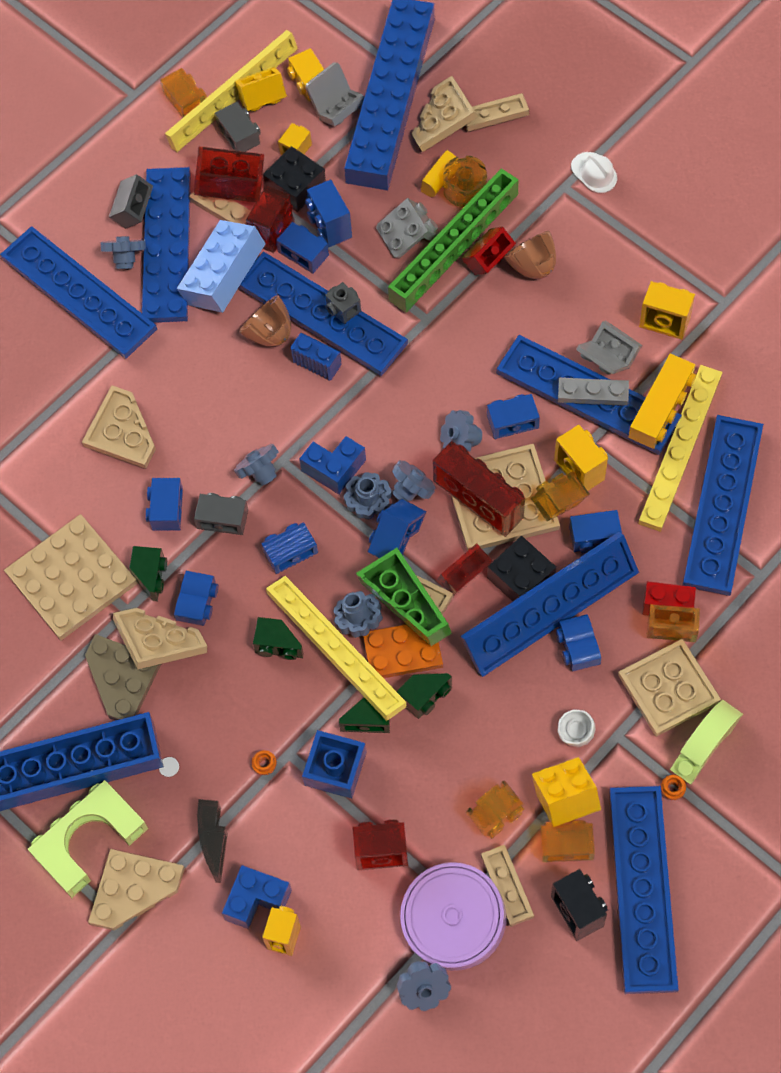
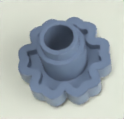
M129 236L116 237V241L100 242L101 251L113 253V263L116 264V269L134 268L135 251L146 249L145 240H130Z
M452 410L445 418V424L441 427L440 440L444 443L443 451L448 456L465 457L471 451V447L479 445L482 440V430L473 424L474 417L468 411Z
M274 444L256 449L246 455L245 459L236 466L237 468L234 469V472L241 479L247 475H252L261 486L266 485L277 476L275 473L276 469L271 461L277 456L276 454L279 451Z
M399 460L393 467L392 472L398 481L394 485L395 489L392 493L399 501L401 499L407 502L412 501L417 494L423 499H429L434 494L436 487L433 482L416 466Z
M365 472L361 478L354 476L346 484L347 492L344 494V502L347 505V510L350 512L355 511L358 518L369 520L373 518L374 514L379 515L382 510L389 508V499L392 496L391 488L388 481L380 480L378 474Z
M362 591L349 593L343 600L337 602L333 610L336 617L334 619L335 625L344 635L351 633L353 637L366 636L370 629H376L379 626V622L383 618L380 612L382 607L379 600L373 594L365 596Z
M422 961L412 963L408 968V972L400 975L397 983L401 1003L410 1010L418 1007L422 1011L436 1008L439 1005V1000L446 999L451 990L446 969L438 963L431 964L430 966L427 962Z

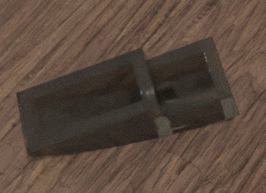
M198 799L197 821L201 848L216 883H221L228 837L225 826H219L221 806L219 801Z

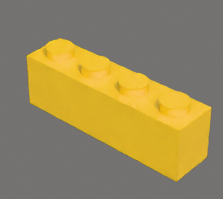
M671 353L669 354L630 426L628 438L653 449L657 442L662 443L667 433L666 425L673 423L677 411H675L677 405L683 404L687 395L685 392L687 386L692 387L697 374H694L696 364Z

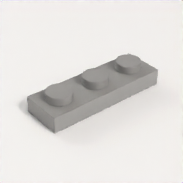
M559 378V403L628 406L629 381Z

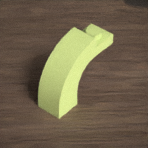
M721 700L691 735L670 770L689 784H692L716 748L731 734L743 713L726 701Z

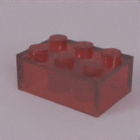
M199 146L194 195L260 203L264 154Z

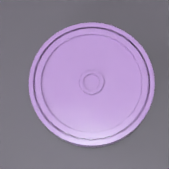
M443 863L427 869L411 883L402 901L400 920L406 941L412 950L430 965L438 963L446 970H465L482 963L496 950L502 940L506 927V909L499 890L482 871L463 863Z

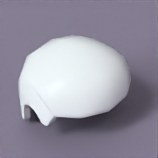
M573 709L564 713L560 718L558 734L567 745L581 747L587 745L594 738L596 731L595 723L586 711Z

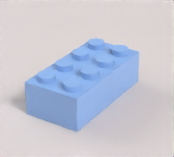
M224 220L218 222L177 287V290L187 300L189 306L224 312L266 244L256 227Z

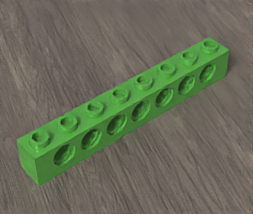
M501 168L388 286L389 301L407 313L517 197L519 179Z

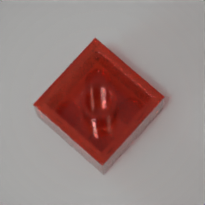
M265 186L248 215L246 223L247 225L255 226L266 243L263 249L275 253L277 238L295 221V218L293 217V205L291 204L290 194L269 186Z
M386 820L384 824L373 825L372 822H362L358 826L353 827L357 870L408 866L404 822Z

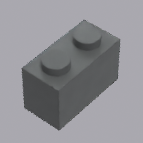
M238 102L215 112L218 128L237 155L260 145L259 135L261 131L258 125L251 122L247 109L241 108Z
M137 174L122 180L109 218L125 229L142 222L153 185Z
M215 493L200 494L194 517L197 529L243 535L248 515L247 501L237 496L228 498L221 497Z

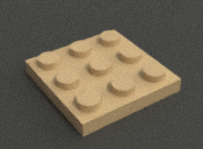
M683 639L618 672L619 678L656 737L707 711L721 701V698Z

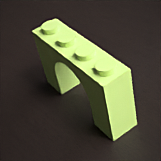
M105 780L101 784L94 785L89 790V795L82 801L75 802L70 807V812L63 818L56 819L51 824L50 829L44 835L37 836L28 848L32 856L71 898L91 881L87 874L71 858L69 853L71 836L80 826L93 821L106 823L129 846L148 830L142 818Z

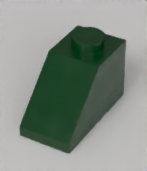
M364 697L339 719L340 732L390 733V719L386 721Z

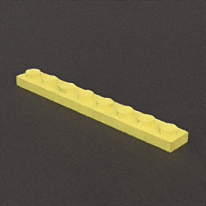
M286 30L169 129L165 135L172 150L178 152L216 120L215 112L240 99L235 84L236 80L273 67L276 68L298 49L292 32Z
M700 365L682 410V417L676 425L638 524L661 532L720 382L721 371Z
M286 576L266 588L267 594L386 721L406 708V701Z

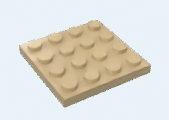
M534 444L443 466L468 552L516 541L520 536L528 538L560 530L559 520Z
M81 514L4 569L6 575L60 641L138 584L135 577Z

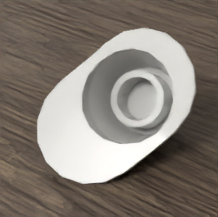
M583 152L573 159L571 163L573 173L591 191L605 193L615 187L617 173L607 157L593 152Z

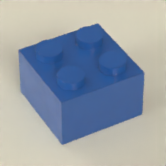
M330 179L307 189L308 199L305 201L309 212H307L308 218L312 225L316 224L317 234L326 240L328 248L352 238L350 212L332 180Z
M317 730L302 775L304 786L352 799L367 753L365 743Z

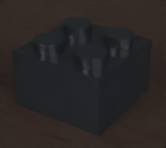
M293 146L263 173L265 190L297 212L306 205L305 200L308 199L307 189L326 182L325 169Z
M520 536L488 566L487 578L509 599L515 601L556 573V566L523 536Z
M581 869L553 883L551 898L576 941L604 927L607 917L606 911H608L601 896L597 898L592 890L595 886L588 874L584 875Z

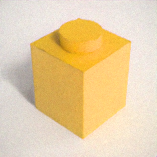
M291 123L278 141L280 155H283L291 146L305 155L312 145L310 131L303 126Z

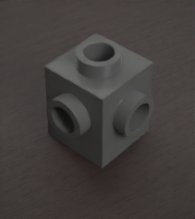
M343 282L329 289L325 295L327 311L331 316H336L343 324L361 312V302L357 292L352 287L348 288Z

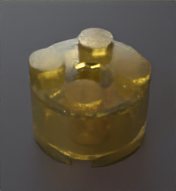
M476 157L453 158L444 168V196L450 203L464 208L487 184L486 167Z
M503 780L500 786L498 784L481 796L475 802L477 806L473 810L470 807L466 814L485 837L489 835L493 839L503 831L502 828L507 820L513 823L523 814L522 812L525 809L523 808L524 803L507 782Z

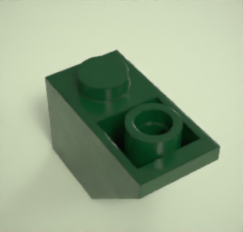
M133 546L130 571L152 601L158 602L159 593H163L164 580L161 578L162 572L167 570V557H164L162 548Z
M257 618L253 640L255 653L263 657L278 655L288 660L303 659L304 653L301 643L282 620Z
M448 673L412 675L396 692L406 701V709L419 719L423 714L428 715L434 709L435 702L440 697L444 698L452 690V676Z

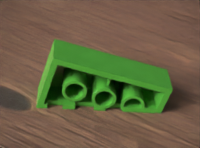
M395 548L356 573L360 583L430 646L452 634L449 624L398 548Z

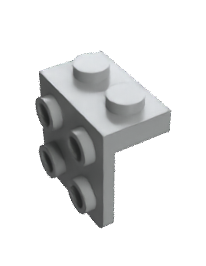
M336 62L329 65L305 86L319 119L332 126L341 124L347 116L357 111L364 101L363 94L350 89L340 64Z
M409 198L404 200L380 221L376 227L395 258H401L423 238L432 241L438 235V226L426 215L428 213L426 207L422 203H416Z
M603 321L592 341L579 344L576 350L581 353V357L585 360L593 361L599 365V369L602 372L615 374L631 367L643 345L608 321Z

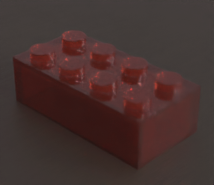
M451 441L433 459V481L504 537L524 518L525 497L523 492L519 488L511 487L507 484L504 477L499 473H493L489 470L481 459L472 457L464 446L457 445Z

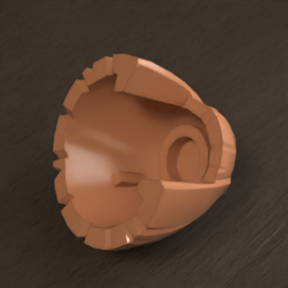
M550 231L538 234L532 240L529 239L513 248L504 256L505 260L514 270L527 278L542 279L548 276L556 264V251Z
M274 296L263 304L262 308L253 313L251 318L243 324L239 332L249 340L264 346L276 347L282 345L290 336L291 320L280 296Z

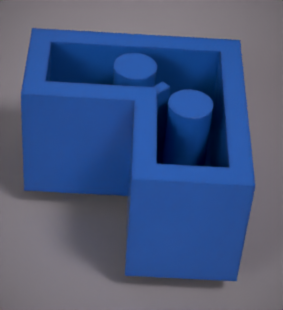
M347 436L344 437L333 453L312 442L299 458L301 471L339 495L346 487V484L365 463V447Z
M403 499L395 504L392 503L389 508L382 510L377 517L376 522L379 524L369 538L371 545L368 552L381 558L395 548H398L403 555L409 538L419 532L427 511Z
M241 865L222 911L225 921L249 929L258 906L270 910L271 908L279 909V906H286L292 891L290 883Z

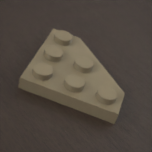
M95 634L85 657L109 718L117 721L137 715L161 664L137 670L126 645Z

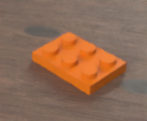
M407 624L369 631L368 635L363 636L367 661L383 678L443 668L439 642L430 646Z

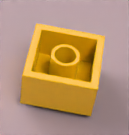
M651 281L642 304L639 327L683 340L691 318L695 294L686 289H677L665 283Z
M578 424L556 439L554 461L581 494H584L605 480L608 455L602 447H598L594 443V439L588 430H583Z
M579 757L532 773L537 798L553 827L601 810L597 787Z

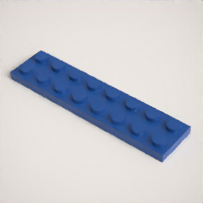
M190 167L147 169L146 181L153 185L145 210L144 240L146 242V249L144 250L142 314L153 323L188 321V303L181 296L177 287L189 270Z
M32 226L0 254L3 261L125 359L157 330L156 324Z
M264 251L253 263L239 286V289L263 304L272 297L279 295L287 308L291 321L380 376L385 373L408 345L407 338L362 311L343 324L336 316H331L325 307V295L328 290Z
M518 335L496 369V374L660 455L682 417L681 414L677 413L673 423L666 425L667 433L662 443L657 442L653 449L628 438L630 426L646 398L629 389L628 406L559 403V378L610 379L521 335Z
M721 415L716 417L682 586L696 587L699 590L731 595L763 430L762 423Z
M620 532L616 533L463 634L461 639L478 674L484 677L559 627V621L574 617L637 575L639 571L625 536Z
M661 786L610 788L625 994L678 992Z

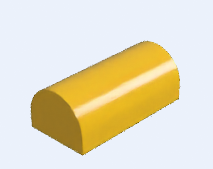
M448 150L445 151L424 177L421 186L422 193L429 197H435L454 173L460 162L453 153Z

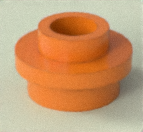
M259 751L252 758L253 770L259 775H269L277 766L276 757L270 751ZM263 760H267L269 762L268 766L266 767L260 766V763Z
M668 775L662 780L661 792L667 799L678 800L685 794L686 783L680 776ZM670 785H675L678 788V790L672 792L669 790L668 787Z

